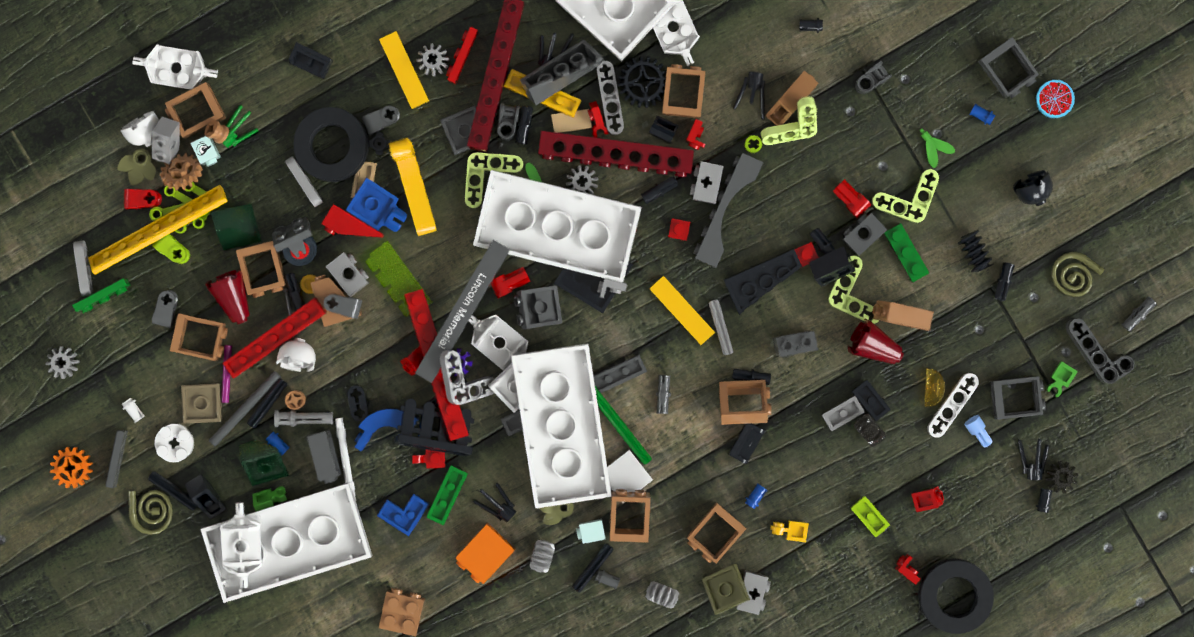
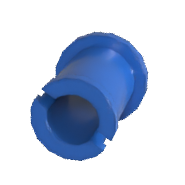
M977 104L974 105L969 114L985 122L984 125L986 123L990 125L995 117L993 111L989 112Z
M273 431L265 440L268 442V445L273 446L282 456L290 446L278 436V433L276 434Z
M757 484L750 496L745 498V503L755 509L756 506H759L758 503L768 490Z

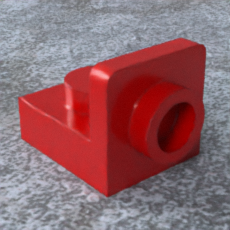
M695 119L686 139V142L689 143L688 146L699 150V148L703 149L706 145L695 140L696 137H701L704 127L701 126L703 122Z
M420 346L400 361L403 369L411 376L416 374L415 372L423 360Z
M938 486L911 494L916 512L935 509L943 505L944 496Z
M908 554L906 556L902 555L896 562L898 566L895 569L916 585L920 580L917 576L919 572L910 565L908 568L906 567L913 557Z

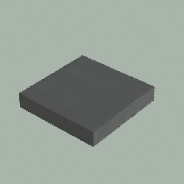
M476 106L440 120L454 155L470 150L467 147Z

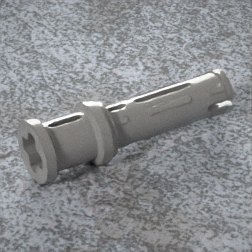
M275 410L274 425L275 427L279 425L295 427L297 424H333V412L297 413L295 410H291V412Z

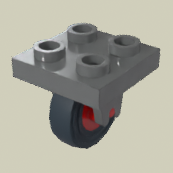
M307 217L296 218L291 224L285 227L279 226L272 233L274 248L277 252L282 250L285 259L289 263L303 266L310 263L316 256L317 246L312 237Z

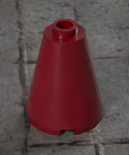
M241 269L221 274L216 277L217 279L213 283L211 280L205 283L207 289L231 322H236L237 325L246 322L250 313Z
M864 319L865 323L860 322L850 338L853 343L852 346L848 345L849 353L889 364L901 361L904 354L902 347L872 321Z

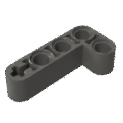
M1070 319L1065 325L1066 332L1101 382L1112 384L1133 370L1135 366L1134 360L1129 356H1118L1110 360L1083 320ZM1074 324H1079L1077 327L1078 331L1072 329ZM1085 338L1090 340L1088 348H1084L1082 344ZM1095 354L1101 356L1099 364H1095L1093 361ZM1122 359H1126L1128 362L1125 369L1120 367ZM1106 370H1110L1112 373V377L1109 380L1104 378Z

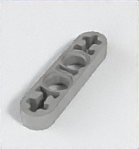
M602 61L597 66V76L606 127L610 134L619 135L624 129L614 67L611 62ZM603 65L611 68L608 71V78L613 77V80L601 82V78L605 79L604 72H600ZM607 83L614 86V91L611 94H606L603 91V87ZM610 102L617 104L618 109L614 113H610L606 109L607 104ZM619 114L620 118H616V123L620 124L621 127L618 128L617 132H614V129H610V126L613 124L612 118L608 120L607 116Z

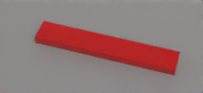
M315 297L222 364L234 379L327 312Z

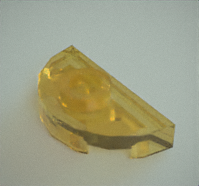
M926 369L925 407H930L938 404L943 398L945 383L938 371Z

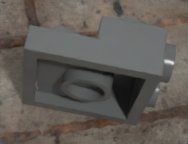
M557 285L516 292L514 304L519 308L517 324L522 329L562 324Z

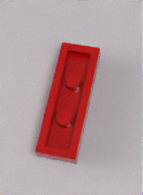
M470 27L469 31L465 30L461 39L464 43L461 48H457L454 55L456 59L454 66L450 65L447 71L448 81L455 85L477 37V29Z

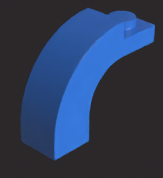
M397 408L379 410L365 418L358 426L364 430V433L360 432L354 441L357 443L355 448L362 451L374 432L380 427L391 426L397 428V425H401L403 411H399ZM417 416L414 419V426L419 420Z

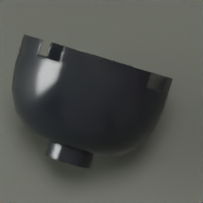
M1045 170L1028 174L1029 178L1024 182H1021V179H1019L1013 185V190L1019 200L1028 205L1035 204L1040 206L1046 203V199L1053 190L1052 179L1049 172L1047 171L1046 173Z

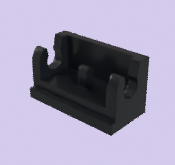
M297 42L289 57L290 64L322 79H325L333 62L331 58Z
M844 247L809 262L814 279L821 287L856 271L849 253L847 254Z
M752 423L745 424L728 454L747 464L765 431Z

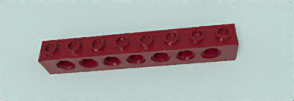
M504 0L467 147L487 153L524 9V1Z
M541 131L538 154L542 155V159L553 160L554 157L561 158L562 162L572 163L573 160H580V164L591 165L592 162H597L601 167L610 168L612 164L618 165V169L623 170L636 167L639 172H649V169L656 170V174L667 175L668 172H674L675 176L687 177V174H691L694 150ZM555 143H563L564 150L559 153L555 152L553 149ZM575 145H581L584 150L582 154L576 155L572 152V148ZM593 148H601L602 155L594 157L591 154ZM619 150L622 154L621 158L618 160L612 159L610 156L611 151ZM632 152L640 154L641 158L638 162L630 160L629 155ZM652 154L659 157V163L656 165L650 164L648 160ZM670 157L678 159L676 167L668 165L667 161Z

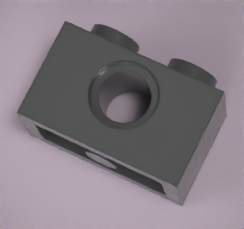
M864 213L857 220L859 224L856 227L852 228L850 226L843 233L845 237L842 241L856 256H860L887 231L872 213L868 215ZM860 228H865L868 232L865 239L860 238L858 235Z

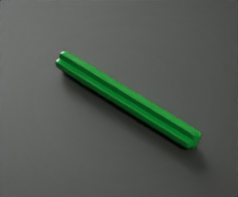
M595 386L598 408L642 464L646 465L652 460L651 456Z

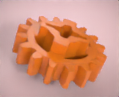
M66 447L65 452L59 450L60 456L54 455L53 458L56 461L50 463V465L54 466L50 473L56 474L53 480L59 479L58 485L65 483V488H70L71 484L73 488H77L78 483L81 486L84 485L83 479L89 480L90 477L87 474L93 472L92 469H89L93 462L87 461L90 455L84 456L85 450L78 452V447H74L72 451L70 447ZM75 456L79 457L82 462H79ZM64 458L65 462L60 466V462ZM74 465L75 469L69 470L68 466ZM83 469V473L79 477V472ZM61 473L67 475L68 479H66Z

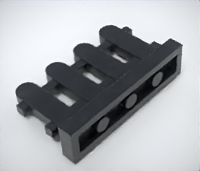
M408 399L404 402V406H400L399 411H403L401 425H397V430L400 431V434L394 436L393 444L465 457L472 455L473 447L467 446L468 443L472 442V438L469 436L456 439L455 444L449 443L441 413L435 412V405L432 402H427L423 405L422 409L416 408V401ZM463 409L461 412L469 434L470 424H474L475 419L471 418L472 414L469 409ZM415 414L421 415L420 428H413ZM434 417L440 418L438 432L432 431ZM412 433L419 434V435H418V437H413V436H412ZM431 436L437 437V441L431 440Z

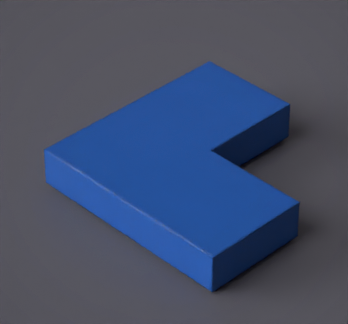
M413 494L405 508L402 509L387 499L377 516L409 536L430 503Z

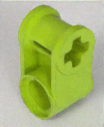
M170 234L152 244L157 251L175 263L184 264L190 258L188 249ZM178 251L181 252V253H180V254L182 255L181 258H178V255H177V252H178Z

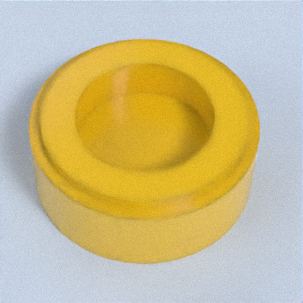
M306 275L302 278L300 286L305 293L313 294L311 283L315 282L314 278L316 276Z

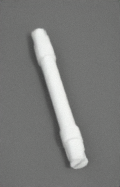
M336 418V435L341 453L345 478L344 484L350 482L355 497V486L352 480L346 442V430L344 429L343 418Z

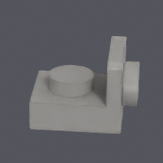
M604 279V282L600 281L597 292L601 293L600 297L604 298L606 287H609L610 292L621 294V291H626L627 284Z

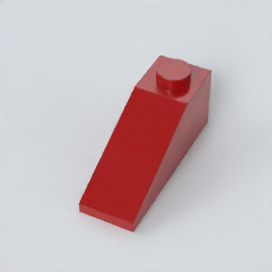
M335 204L332 205L322 222L326 226L324 230L332 235L336 232L341 235L383 238L384 236L383 233Z

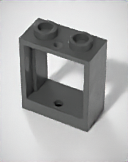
M1013 37L978 61L1004 99L1009 96L1012 99L1021 92L1019 90L1024 85L1029 87L1036 82L1035 77L1039 75ZM1010 48L1029 76L1007 91L988 63Z
M815 331L773 337L777 357L818 350Z
M1039 376L990 381L994 419L1043 415L1046 404L1041 396L1044 386ZM1032 382L1034 410L1004 413L1002 385Z
M327 430L307 436L318 481L324 480L325 484L336 481L342 473L331 431Z

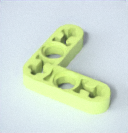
M804 97L797 102L798 122L763 129L761 131L763 144L773 145L814 136L817 133V112L814 99L812 97Z
M472 153L468 157L465 189V203L467 206L477 208L482 204L485 171L495 170L505 173H518L523 168L522 159L516 155ZM475 156H478L479 160H485L484 157L488 156V168H484L485 164L479 163L478 167H475L471 160L475 159ZM497 157L501 160L500 167H491L490 161L492 158ZM503 158H508L506 162H513V159H517L520 166L513 170L512 166L506 165L507 169H503ZM473 175L480 177L481 181L477 186L470 184V178ZM469 188H480V192L476 191V198H479V202H475V205L468 201V198H471L473 191L468 192Z
M932 169L924 171L919 179L912 202L880 192L873 196L872 205L877 210L914 223L921 222L926 217L939 181V175ZM930 173H932V177L935 178V180L930 181L928 187H932L931 190L925 187H921V184L926 185L927 179L925 178V175H929ZM920 191L928 193L927 201L922 202L918 199ZM883 196V200L886 202H890V199H893L890 204V210L886 209L888 207L886 204L878 206L876 198ZM896 202L904 205L903 212L896 213L893 207ZM908 205L911 206L909 210L916 211L919 209V213L922 214L917 219H914V215L908 213L907 216L904 215L908 210Z
M850 256L851 260L856 259V264L859 265L858 268L855 267L856 271L853 272L855 275L854 277L850 274L846 275L851 280L848 287L841 286L840 279L836 280L829 294L828 301L834 308L865 322L864 319L869 320V316L863 314V317L859 316L863 311L864 305L867 306L865 311L872 312L874 306L849 295L863 265L862 260L858 256ZM838 286V288L847 292L846 294L841 293L840 299H842V302L834 304L832 296L838 295L839 290H836ZM854 301L860 305V309L856 313L851 312L849 309L850 303ZM871 319V321H872L874 324L879 321V320Z

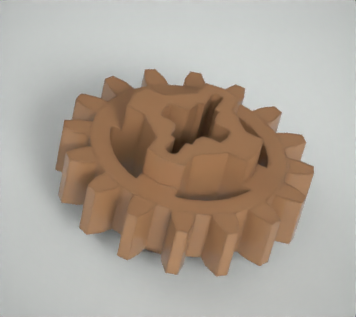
M187 153L183 157L177 154V158L171 160L170 164L164 163L166 167L160 168L162 171L160 176L164 185H167L169 189L174 187L175 191L179 187L185 190L187 185L192 187V182H198L197 177L202 176L201 171L203 170L198 158H195L194 155L188 157Z

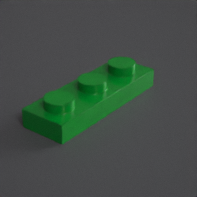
M901 223L884 232L912 283L929 274L928 269Z
M123 278L72 306L76 312L82 311L83 314L93 309V305L98 302L100 305L108 302L110 296L115 293L117 296L127 291L126 288L131 285L128 279Z
M450 466L426 518L444 526L468 475L467 472L455 466Z

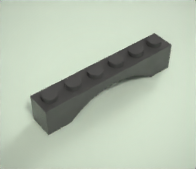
M744 153L740 157L736 156L732 165L735 167L733 174H728L724 183L727 184L724 192L720 191L716 200L720 203L717 209H712L709 219L712 221L709 227L705 225L701 234L704 237L701 244L697 243L693 254L696 255V260L714 268L717 267L724 252L721 226L725 210L731 199L740 189L756 180L763 164L762 161Z

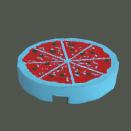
M1051 80L1044 83L1036 93L1038 110L1049 118L1065 116L1074 105L1075 95L1072 88L1061 80Z

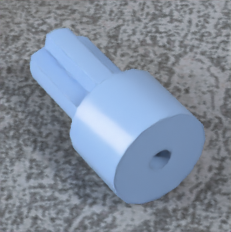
M979 415L971 417L964 423L970 434L975 435L984 448L991 445L992 439L984 429L986 425Z

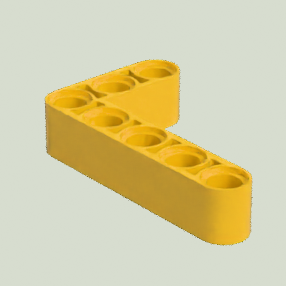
M405 138L389 143L392 157L397 162L418 236L437 231L411 140Z

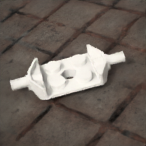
M671 0L674 2V5L653 29L664 54L681 55L686 65L689 66L690 63H694L690 55V49L695 45L700 36L694 27L683 0ZM670 22L678 24L679 29L676 32L669 31L668 24Z
M156 45L147 58L133 57V60H136L133 61V65L144 66L149 80L153 84L191 90L197 87L204 77L217 78L216 74H218V70L205 67L199 51ZM173 64H181L182 68L179 73L172 72Z
M473 315L471 316L473 320L470 319L469 322L474 327L471 344L503 371L512 363V355L526 353L528 340L500 317L493 315L486 319L478 320ZM497 337H502L505 340L503 348H497L494 345Z
M243 502L235 503V517L220 526L223 568L240 577V588L248 587V574L263 565L260 541L261 522L244 514ZM238 541L246 544L244 551L236 549L235 545Z

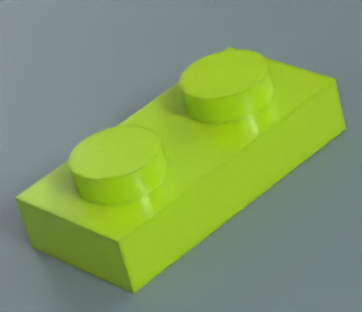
M865 495L850 507L875 537L890 526Z

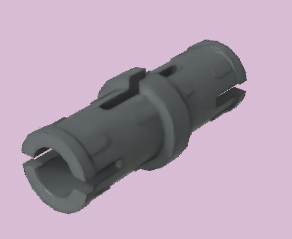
M1148 296L1138 308L1132 310L1133 313L1122 323V326L1127 331L1132 332L1141 320L1144 321L1146 319V315L1157 306V303Z
M659 375L658 392H656V396H658L656 413L668 414L669 397H671V393H669L671 376Z

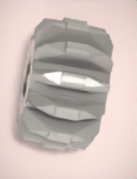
M431 43L430 50L423 46L425 53L418 52V55L423 58H418L416 61L417 63H423L419 66V69H425V75H428L430 70H432V76L434 77L436 76L435 70L443 74L441 66L446 69L448 68V65L443 62L449 61V57H443L447 54V51L443 50L440 52L441 45H438L435 50L434 44ZM433 55L434 58L435 56L438 57L436 58V64H433L432 62L431 64L428 63L430 61V56Z
M579 165L578 173L573 168L571 169L574 177L567 175V178L573 180V182H567L566 186L573 185L572 190L584 193L588 190L590 194H593L594 192L590 187H598V185L592 183L593 181H598V177L591 178L595 171L592 170L588 174L589 166H586L583 172L581 165ZM580 177L587 178L588 180L584 187H580L581 185L577 184Z
M60 346L59 351L56 348L52 349L53 355H47L51 359V362H46V365H51L48 372H54L55 378L60 375L61 379H65L66 374L72 377V370H78L74 364L80 362L73 359L77 356V353L70 354L71 348L65 350L64 346ZM59 361H66V365H60Z
M546 540L536 541L530 560V568L540 573L549 571L555 548L553 543Z
M651 582L646 590L645 597L648 600L667 608H674L678 601L679 592L658 582Z

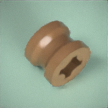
M212 120L206 126L204 133L207 138H213L216 143L221 144L226 140L229 128L225 125H220L217 120Z
M298 390L289 392L285 397V404L293 410L302 408L306 402L304 393Z

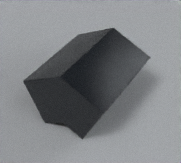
M657 115L649 134L671 143L679 125Z

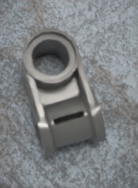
M882 61L878 62L856 80L855 90L858 93L866 94L892 77L882 66ZM861 80L868 82V89H863L860 86Z
M504 103L500 105L497 130L499 137L504 141H510L515 136L520 105L516 107L508 106ZM510 127L512 130L511 134L508 136L502 135V128Z
M385 106L363 116L362 120L369 135H373L385 129V127L396 123L400 118V112L393 106ZM388 110L395 112L393 119L386 118Z
M167 290L159 294L152 317V324L172 328L178 302V295L174 291ZM169 295L172 301L167 304V300L164 297Z
M331 294L324 299V307L327 311L358 319L362 304L361 299ZM335 298L338 306L330 308L331 305L328 304V300Z

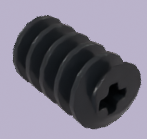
M979 229L962 236V239L958 242V245H965L961 249L962 252L968 251L964 258H971L968 266H975L971 273L979 272L994 265L988 264L992 257H985L989 251L982 250L986 244L978 243L982 236H975Z

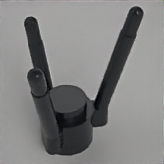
M555 32L551 39L548 55L545 56L544 36H540L538 61L540 67L555 58L552 57L557 35ZM573 33L569 36L561 53L568 49L574 37Z
M749 72L748 77L744 78V83L733 106L734 110L737 109L747 85L751 89L750 104H753L755 92L760 88L761 119H765L764 74Z
M1038 438L1035 463H1029L1028 467L1022 441L1018 440L1023 474H1027L1028 480H1042L1049 445L1045 446L1040 464L1041 439Z
M496 483L495 486L507 505L505 503L500 505L488 493L480 489V493L498 509L494 511L477 500H473L474 504L496 516L500 521L503 519L506 523L517 512L513 509L515 505L509 500L499 483Z

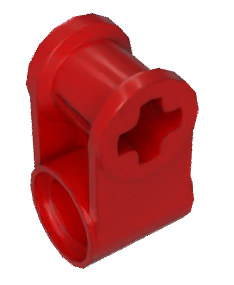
M124 189V209L158 207L162 203V195L158 191L150 189ZM155 196V200L148 201L149 197Z

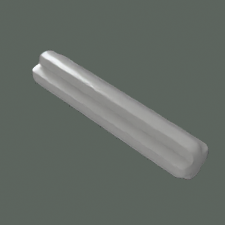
M712 300L709 302V307L724 355L732 354L733 349L719 300Z

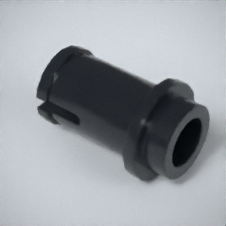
M819 18L817 20L799 19V32L817 31L819 33V31H823V20H819Z
M1040 488L1039 502L1036 505L1037 511L1049 513L1053 490Z

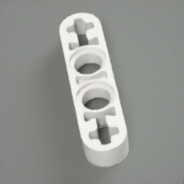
M966 373L960 378L929 422L927 431L931 436L941 437L945 434L977 388L979 380L976 375ZM973 377L972 382L974 385H969L966 390H969L968 394L964 390L959 389L960 385L965 387L967 384L966 378L970 379ZM956 392H961L964 396L963 401L960 403H956L953 399ZM945 408H951L953 412L952 416L948 419L942 415V411ZM939 416V418L943 421H946L947 424L945 425L944 423H942L939 427L941 432H935L934 434V429L932 428V426H937L940 421L937 420Z

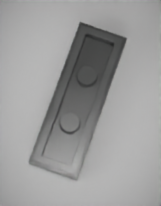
M121 429L116 432L105 485L108 488L117 487L128 434L126 430Z

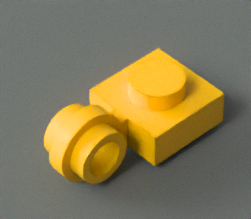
M789 520L787 528L784 527L785 523L773 522L770 529L772 534L783 535V532H787V540L806 542L809 523Z

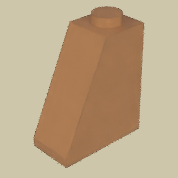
M804 71L765 116L776 126L784 124L797 109V102L801 98L807 97L819 83L812 75Z
M325 275L314 278L315 282L311 283L314 296L324 309V299L331 294L347 296L331 277L326 278ZM335 298L328 300V304L331 305L330 308L338 306ZM326 309L327 313L321 317L324 327L352 319L327 311Z

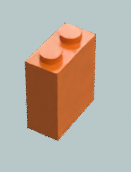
M487 523L456 556L458 560L456 564L461 569L470 571L472 573L470 577L475 582L484 584L516 548Z

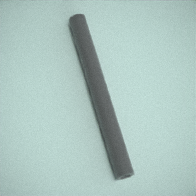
M274 371L209 439V442L216 447L274 386L281 376Z

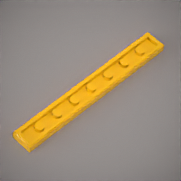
M218 185L88 257L91 271L95 275L228 202L223 187Z

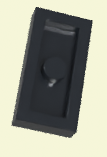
M865 380L851 391L874 421H878L891 410L868 380Z

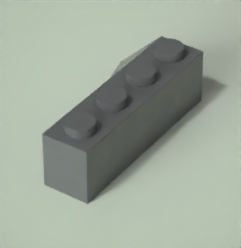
M582 40L523 77L520 81L527 97L537 105L599 66L603 61V57L585 40Z

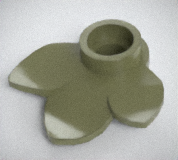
M137 149L132 155L124 156L117 167L119 171L128 172L129 181L132 186L141 183L144 178L153 180L156 174V168L151 162V154L145 149ZM140 155L145 156V160L143 162L139 161Z
M565 504L567 505V511H562L561 505L539 508L543 513H546L543 523L547 525L559 523L563 517H568L573 513L574 504Z

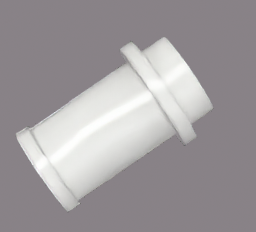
M129 398L122 403V409H126L134 423H136L145 415L135 404L136 400Z

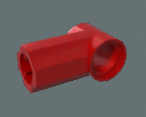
M845 179L833 190L834 194L846 204V208L856 218H859L871 206V203Z
M521 267L507 275L503 274L493 279L490 285L498 299L513 292L512 290L530 282V279L524 267Z

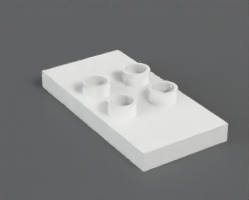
M555 0L621 62L674 5V2L671 0Z
M491 170L473 246L488 249L492 241L495 240L510 249L509 255L623 283L642 207Z
M588 343L512 355L535 508L612 497Z
M350 482L246 514V516L261 522L260 541L261 559L263 562L261 567L248 574V587L240 588V577L237 574L223 568L220 526L224 522L201 529L223 603L373 556ZM238 541L235 545L238 551L246 549V544L242 541Z

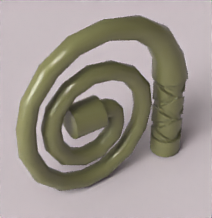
M1078 252L1063 254L1055 261L1052 267L1054 285L1065 295L1072 297L1083 296L1092 287L1090 271L1080 263H1071L1062 269L1060 275L1061 283L1069 290L1077 291L1081 289L1085 284V277L1080 272L1070 274L1066 280L1071 284L1077 279L1076 276L1081 278L1079 285L1071 286L1065 281L1064 277L1068 269L1078 267L1088 277L1087 287L1082 292L1073 293L1065 290L1057 281L1056 269L1059 264L1065 259L1074 258L1087 265L1099 275L1105 269L1085 254Z
M150 490L143 494L139 501L138 513L142 520L148 524L161 522L167 513L163 500L154 497L146 502V511L152 515H160V507H152L150 509L152 502H158L162 507V514L156 520L146 518L143 514L142 505L148 496L152 494L160 495L168 505V518L164 525L159 529L149 530L143 528L137 520L136 491H128V515L135 529L141 533L153 535L161 533L168 527L172 520L173 509L169 497L164 492Z

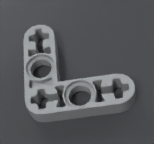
M453 350L442 352L440 362L446 395L450 403L462 405L494 394L490 388H482V386L489 385V382H492L495 378L486 376L465 383L459 354ZM453 372H455L457 375V379L455 382L452 383L450 380V376ZM474 385L476 393L471 396L470 388ZM457 393H464V395L457 396V399L454 398Z

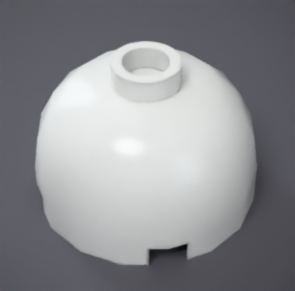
M154 111L143 114L145 118L141 117L132 120L120 130L128 142L137 146L145 144L148 147L152 145V130L159 121Z
M295 338L294 341H288L281 346L276 363H281L280 367L287 370L301 372L300 368H307L306 372L314 370L316 355L314 349L305 343L304 339Z

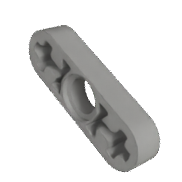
M291 156L285 160L313 206L317 207L323 203L320 195L295 157Z
M84 240L76 241L73 243L80 293L82 297L93 295V285L87 246Z

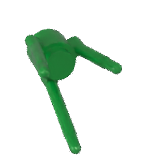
M239 105L226 124L228 128L238 116L243 107L242 105ZM250 111L232 129L229 128V134L223 142L227 148L231 145L235 147L239 142L258 132V128H255L236 139L238 135L235 131L251 114Z

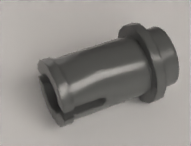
M603 569L602 571L598 570L595 581H598V584L603 583L617 589L620 577L606 573Z

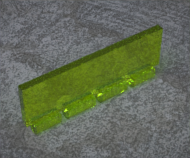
M386 241L369 254L371 258L366 260L365 263L372 272L378 269L381 270V272L375 275L384 288L390 284L392 285L387 290V293L395 304L401 299L403 300V303L398 308L407 317L410 314L404 294L421 290L422 287L390 243ZM424 291L427 304L429 306L433 302Z

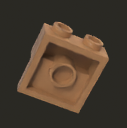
M397 588L387 590L379 628L416 637L425 598H421V594L410 592V595L402 593L403 590Z

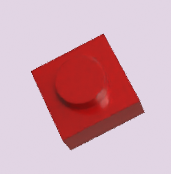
M672 218L668 237L687 241L691 222Z
M812 242L795 249L802 267L819 258Z

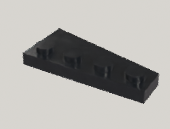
M793 248L723 280L740 315L746 308L753 305L759 298L770 292L781 281L783 282L802 266Z

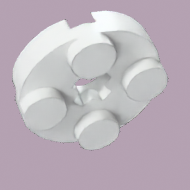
M169 424L161 428L155 437L157 455L168 462H179L186 459L194 448V438L190 431L181 424ZM175 437L176 441L179 442V446L172 448L169 442Z

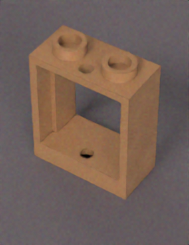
M671 64V67H667L662 115L700 119L705 71H701V67L690 66V69H682V65ZM671 74L700 77L696 109L668 106Z
M206 82L165 103L167 107L165 112L168 118H173L174 121L180 122V136L185 139L204 130L210 121L217 120L220 122L226 118L210 85ZM202 92L214 116L185 130L173 106Z
M273 241L236 250L247 295H253V298L264 296L265 291L271 290L272 293L283 291V287L287 286L280 255L274 248ZM271 251L279 282L253 289L244 257Z
M877 300L872 311L873 319L928 331L930 330L933 317L932 311Z
M178 313L170 351L218 361L224 351V347L221 346L222 341L226 339L228 333L226 323ZM188 320L219 327L213 355L182 348Z
M765 380L719 382L721 425L768 423V415H771V404H767V399H770V387H766ZM761 394L762 411L729 412L728 395Z
M617 489L616 491H611L610 541L648 542L650 493H646L645 490L627 492L625 489ZM616 501L645 502L644 529L615 528Z
M716 502L687 535L689 540L687 544L695 551L700 549L703 552L702 557L709 563L712 561L717 563L746 528ZM716 512L736 531L714 555L694 536Z

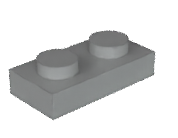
M854 395L823 413L822 417L832 432L863 414L864 410Z

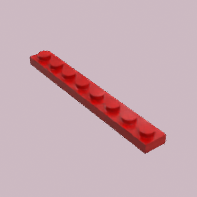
M421 289L404 294V298L424 359L437 336V332L424 291ZM441 368L431 384L450 442L469 436L460 406L450 403L447 399Z

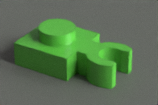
M1060 361L1050 377L1055 381L1046 387V391L1050 392L1051 388L1055 387L1057 392L1054 396L1059 397L1062 393L1061 387L1065 386L1068 388L1078 371Z
M283 486L278 487L274 491L270 488L252 494L255 511L272 507L274 502L286 501L285 488Z

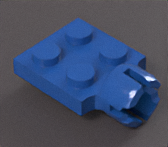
M368 178L365 179L346 211L377 231L382 226H386L390 230L397 232L402 225L394 221L393 218L396 217L402 222L407 218L406 212L396 205L399 198Z

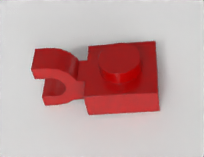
M597 102L589 103L590 110H587L590 121H595V125L592 128L593 137H598V129H602L605 135L609 134L604 125Z
M426 450V455H412V464L426 463V468H445V453Z

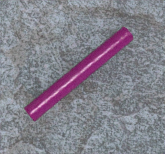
M224 345V361L232 356V345ZM223 365L221 402L229 403L230 374Z

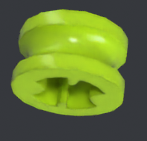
M750 136L745 141V148L750 153H756L762 147V141L758 136ZM749 140H757L759 143L757 144L758 148L750 149L748 146L750 145L748 143Z

